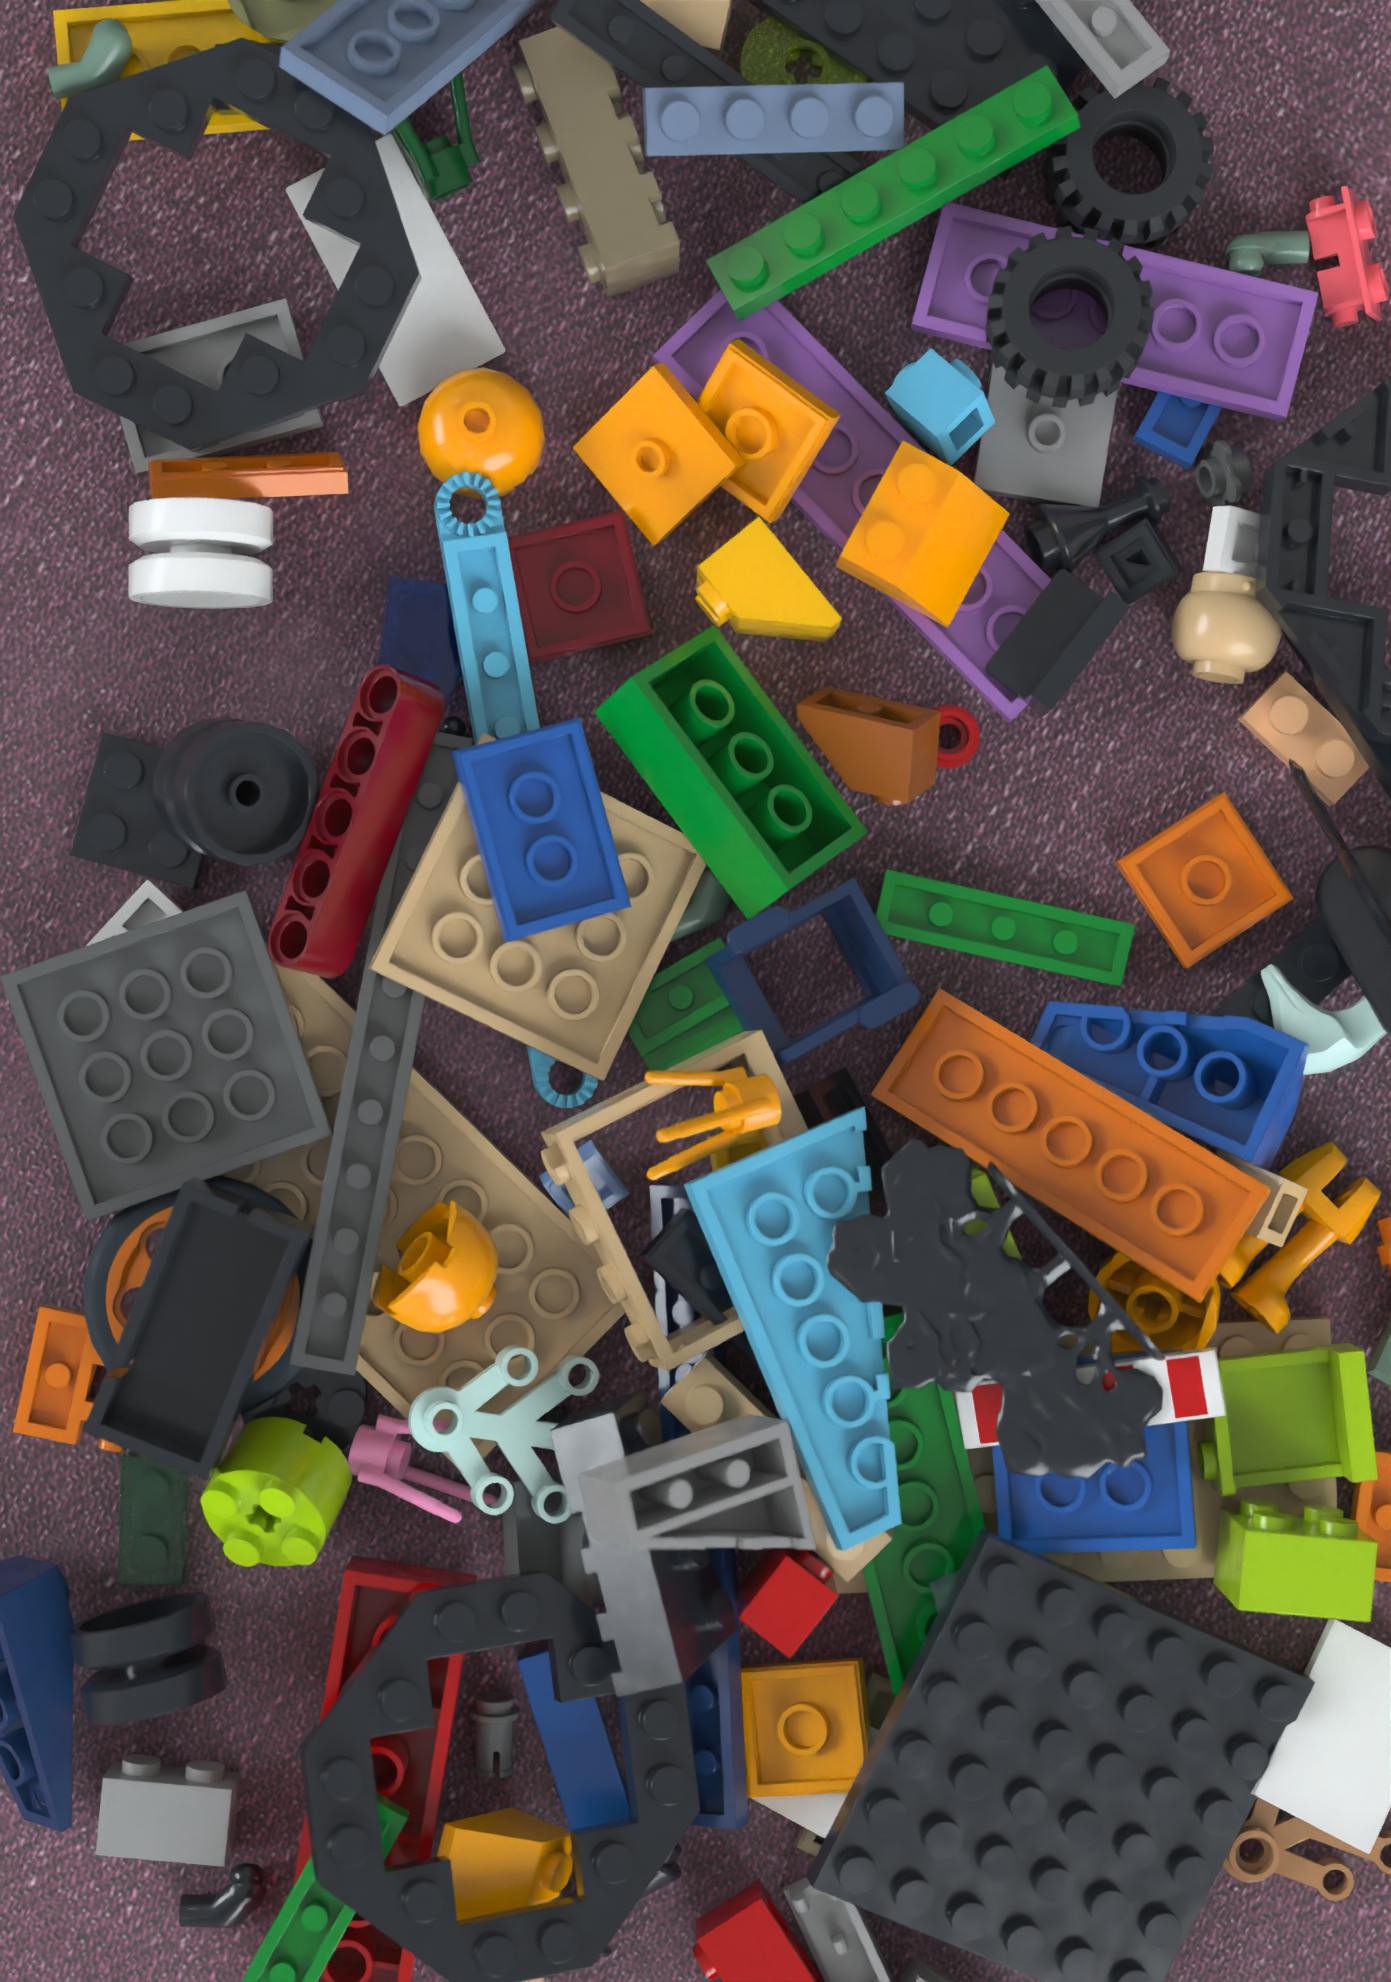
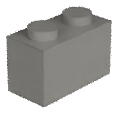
M144 1754L127 1755L122 1758V1762L114 1761L102 1780L95 1855L224 1867L234 1848L241 1773L225 1771L224 1764L209 1760L190 1761L186 1764V1768L161 1765L160 1758Z

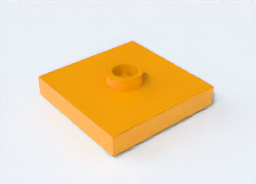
M740 339L729 343L696 401L745 461L721 487L769 523L780 518L841 416L840 413Z
M664 362L654 365L572 447L653 546L663 541L745 463L740 454Z
M863 1657L741 1665L747 1797L848 1793L872 1746Z

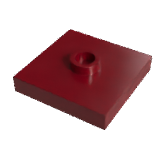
M623 510L507 537L529 666L653 637Z

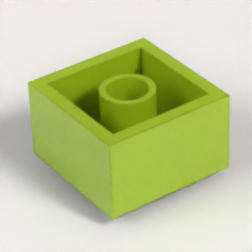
M1242 1499L1240 1500L1239 1509L1220 1507L1213 1583L1238 1610L1370 1622L1378 1542L1358 1528L1359 1522L1343 1518V1510L1338 1508L1305 1505L1303 1515L1279 1512V1504L1274 1502Z

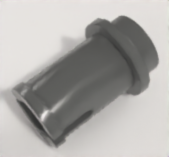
M504 1691L481 1692L476 1695V1704L471 1706L469 1710V1717L475 1720V1763L473 1764V1773L479 1777L493 1778L494 1754V1766L498 1767L499 1778H504L514 1773L513 1721L520 1717V1708L514 1704V1695Z

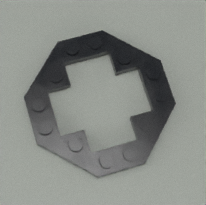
M243 37L69 97L13 214L16 228L73 392L194 453L219 445V442L250 431L256 432L303 416L305 412L337 401L341 403L366 394L422 278L371 127L280 68L279 55ZM220 103L329 158L303 212V216L306 220L360 247L305 361L245 333L219 390L216 391L107 336L134 278L128 273L78 249V246L131 134L134 133L191 161L217 104Z
M1390 376L1264 472L1255 589L1256 596L1366 738L1370 741L1391 744V672L1384 671L1388 609L1328 598L1327 588L1334 486L1381 496L1391 491Z
M541 1570L413 1591L397 1612L398 1617L376 1647L372 1646L340 1690L343 1693L321 1723L314 1725L299 1746L315 1882L449 1982H525L593 1967L700 1812L684 1681L680 1684L617 1698L631 1818L570 1830L578 1896L457 1920L451 1862L445 1855L385 1867L370 1738L435 1726L427 1660L547 1639L554 1700L565 1703L616 1693L611 1674L622 1670L614 1639L604 1642L602 1640L596 1616L599 1613L549 1574Z

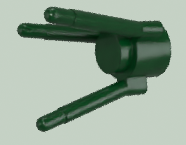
M462 72L449 81L458 145L452 146L448 135L422 144L407 117L390 131L411 165L427 202L444 198L473 184L474 181L468 167L481 162L472 141Z

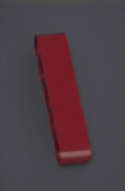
M379 665L372 668L362 680L270 929L268 951L272 961L278 966L333 979L341 976L351 964L443 716L445 706L444 695L440 687L434 682L390 665Z

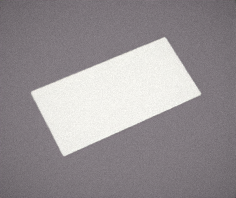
M388 134L375 142L422 277L379 365L399 406H404L433 391L439 382L459 370L474 369L505 353V348L392 134ZM323 168L287 187L286 192L339 290L360 246L306 220L303 216V212L325 169Z

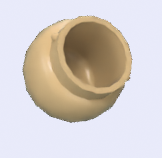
M1202 572L1194 574L1192 577L1190 593L1184 596L1174 612L1171 623V640L1178 656L1182 660L1194 665L1192 672L1194 677L1218 683L1240 684L1244 682L1246 672L1259 671L1271 661L1277 652L1281 639V627L1256 596V578L1222 572Z

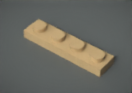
M709 1351L661 1400V1403L692 1433L746 1414L778 1419ZM796 1455L816 1549L813 1550L848 1583L893 1539L894 1530L891 1528L845 1551L836 1549Z

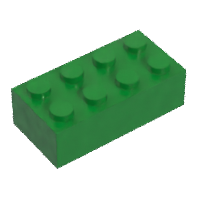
M715 625L632 676L594 711L748 920L868 833Z

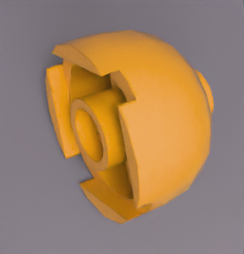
M484 367L459 370L439 382L424 401L417 426L420 453L435 478L444 483L456 474L463 472L478 473L492 482L493 486L497 488L499 497L515 490L514 487L523 483L529 474L530 476L540 463L545 444L542 413L530 391L507 373ZM462 488L453 492L477 500L483 499L478 492L469 488Z
M450 1200V1207L440 1201L418 1216L401 1235L395 1247L404 1254L398 1261L394 1271L383 1264L373 1291L375 1306L397 1321L418 1331L438 1333L460 1326L470 1317L472 1319L480 1318L490 1308L496 1297L497 1288L493 1286L498 1271L496 1245L489 1230L474 1215L454 1201Z
M1116 1250L1104 1260L1095 1277L1158 1350L1183 1349V1351L1205 1348L1216 1329L1220 1308V1287L1217 1278L1201 1303ZM1090 1288L1088 1313L1092 1321L1100 1310L1101 1299ZM1116 1330L1112 1332V1352L1146 1351L1129 1331Z

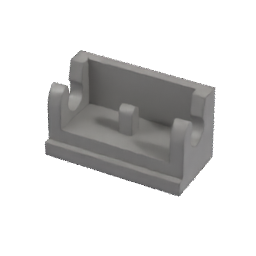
M807 1877L783 1887V1892L825 1982H894L890 1968L861 1907L812 1888Z

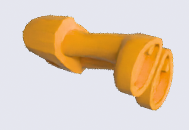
M1333 1142L1325 1143L1291 1162L1277 1174L1309 1189L1297 1213V1216L1302 1213L1309 1221L1263 1266L1245 1278L1230 1293L1242 1308L1257 1321H1261L1275 1335L1288 1324L1291 1318L1285 1294L1294 1280L1336 1240L1351 1244L1363 1229L1382 1193L1365 1176L1350 1184L1332 1202L1321 1192L1339 1173L1348 1160ZM1245 1233L1217 1276L1218 1283L1225 1288L1232 1289L1242 1279L1252 1260L1269 1242Z

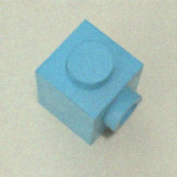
M932 348L917 362L905 366L896 376L893 385L885 392L898 422L949 466L954 464L995 423L984 392L980 389L982 384L975 373L957 358L948 363Z

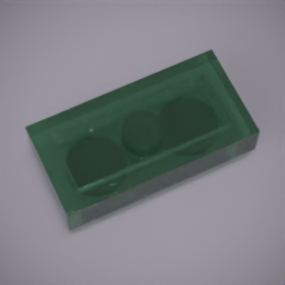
M125 1452L121 1456L118 1584L182 1585L186 1580L189 1473L134 1452Z

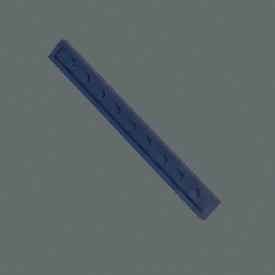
M686 1183L649 1185L652 1240L682 1207L688 1208L696 1216L683 1185ZM653 1269L655 1314L665 1336L701 1318L702 1316ZM725 1341L669 1371L658 1368L663 1443L692 1434L661 1403L663 1396L708 1351L726 1368ZM709 1547L710 1560L722 1590L729 1595L732 1601L734 1620L738 1628L685 1680L700 1812L691 1825L737 1830L748 1824L739 1619L736 1603L735 1547Z

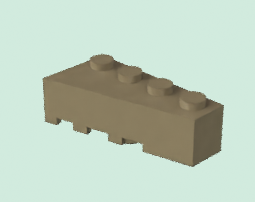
M555 27L519 40L522 63L512 66L524 103L527 104L536 100L544 123L534 126L535 133L546 163L549 164L558 160L566 183L556 187L557 194L568 224L580 221L587 244L579 246L578 251L590 284L601 281L607 298H611L678 274L680 241L672 221L665 223L666 217L661 202L662 196L653 172H643L640 163L644 162V156L639 136L631 115H629L628 111L622 112L618 102L622 101V96L612 66L560 27Z

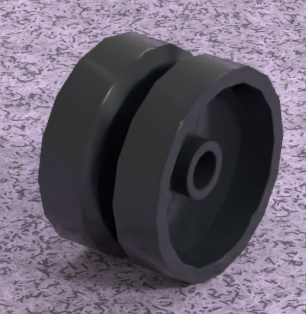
M230 717L202 719L179 731L162 751L153 777L155 809L166 831L188 850L243 866L272 863L293 851L306 834L319 798L318 773L306 748L285 730L262 722L244 721Z
M203 1592L181 1593L135 1602L89 1617L73 1625L67 1631L74 1663L89 1670H100L94 1673L80 1688L87 1721L92 1724L111 1725L152 1718L187 1708L225 1690L228 1685V1679L222 1652L206 1645H197L203 1642L216 1627L209 1595Z

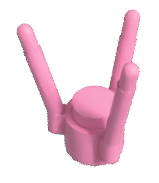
M380 1414L376 1427L365 1424L359 1427L353 1439L348 1458L351 1474L358 1476L359 1482L380 1487L452 1523H457L461 1520V1513L458 1510L401 1482L403 1478L472 1502L470 1486L408 1465L411 1456V1443L401 1441L400 1435L411 1434L408 1420H400ZM433 1419V1427L436 1431L446 1430L452 1420ZM483 1492L482 1497L485 1504H492L499 1499L495 1495Z

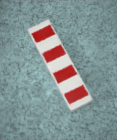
M1216 1347L1163 1354L1166 1359L1162 1361H1157L1151 1356L1114 1360L1117 1368L1123 1370L1138 1369L1154 1376L1163 1388L1162 1410L1149 1421L1147 1426L1226 1415ZM1098 1363L1077 1365L1075 1375L1079 1382L1083 1384L1091 1383ZM1108 1371L1103 1378L1102 1388L1107 1392L1113 1389L1117 1383L1111 1371ZM984 1378L971 1392H955L965 1449L999 1445L996 1425L998 1412L1002 1408L1003 1387L995 1380Z

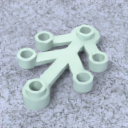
M520 1345L504 1347L498 1353L495 1363L458 1390L447 1386H435L417 1396L410 1407L408 1415L411 1435L422 1447L433 1452H447L471 1487L470 1496L476 1507L490 1515L501 1514L511 1506L514 1491L507 1479L489 1471L470 1437L496 1442L531 1494L532 1508L540 1518L549 1523L557 1524L571 1516L564 1486L553 1481L531 1446L554 1450L550 1430L559 1423L537 1419L571 1394L584 1396L595 1389L599 1380V1371L593 1361L577 1354L566 1356L559 1362L555 1373L500 1414L476 1410L506 1385L525 1386L533 1381L538 1372V1360L535 1354ZM522 1354L526 1360L525 1369L520 1375L511 1377L507 1370L508 1362L513 1356ZM577 1364H583L586 1369L584 1381L577 1386H571L568 1380L571 1368ZM442 1409H449L452 1413L450 1426L446 1430L436 1431L433 1427L435 1414ZM491 1483H499L501 1487L499 1499L492 1504H485L482 1497L484 1489ZM559 1491L562 1496L560 1507L552 1513H546L544 1509L546 1497L552 1492Z

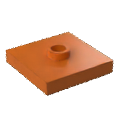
M1225 792L1218 794L1115 862L1183 968H1189L1294 899Z

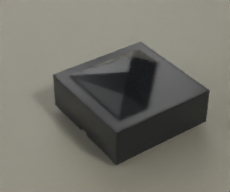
M1152 517L1146 518L1093 552L1119 596L1128 605L1184 571Z

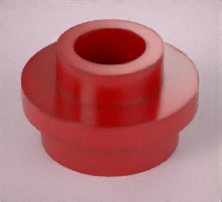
M941 705L933 708L932 710L941 711L940 727L951 726L956 729L959 735V742L955 748L945 749L938 744L937 767L943 769L960 767L975 755L979 747L980 729L972 714L962 707Z

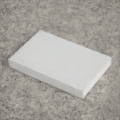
M1329 1618L1304 1672L1315 1681V1684L1296 1721L1285 1727L1269 1757L1267 1768L1259 1776L1251 1794L1370 1854L1391 1808V1648L1336 1619Z

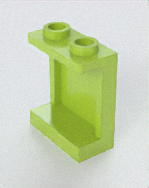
M1351 1343L1217 1357L1226 1415L1204 1418L1206 1441L1197 1442V1461L1202 1480H1210L1211 1487L1221 1496L1235 1495L1236 1488L1342 1476L1352 1483L1378 1480L1364 1350Z

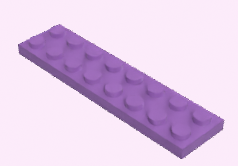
M720 289L653 355V361L656 364L664 362L693 399L697 401L729 343L740 339L841 414L790 501L842 553L902 441L911 444L925 453L927 452L778 300L739 322ZM1002 529L948 628L879 591L1007 723L1011 722L1028 705L987 674L985 666L1051 579Z

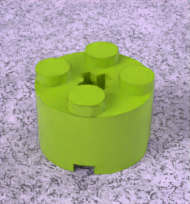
M264 1417L252 1420L242 1427L239 1434L231 1441L200 1500L206 1521L217 1537L224 1542L223 1552L228 1559L245 1567L254 1566L258 1562L272 1566H306L316 1561L340 1513L352 1483L349 1463L336 1444L327 1437H324L320 1444L303 1434L307 1425L288 1418Z

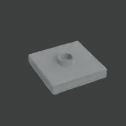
M993 363L990 369L986 400L995 423L979 438L972 482L986 494L1053 505L1099 507L1118 389L1107 397L1103 392L1097 394L1094 403L1080 407L1078 399L1068 400L1066 408L1052 407L1053 398L1041 396L1039 403L1025 398L1027 389L1020 384L1013 389L1004 380L1006 373L1002 366L995 368Z

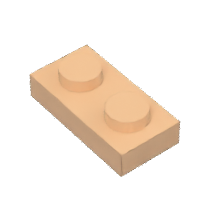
M1287 671L1281 673L1238 718L1289 769V759L1298 763L1305 771L1319 797L1328 806L1334 805L1369 768V765L1342 724Z

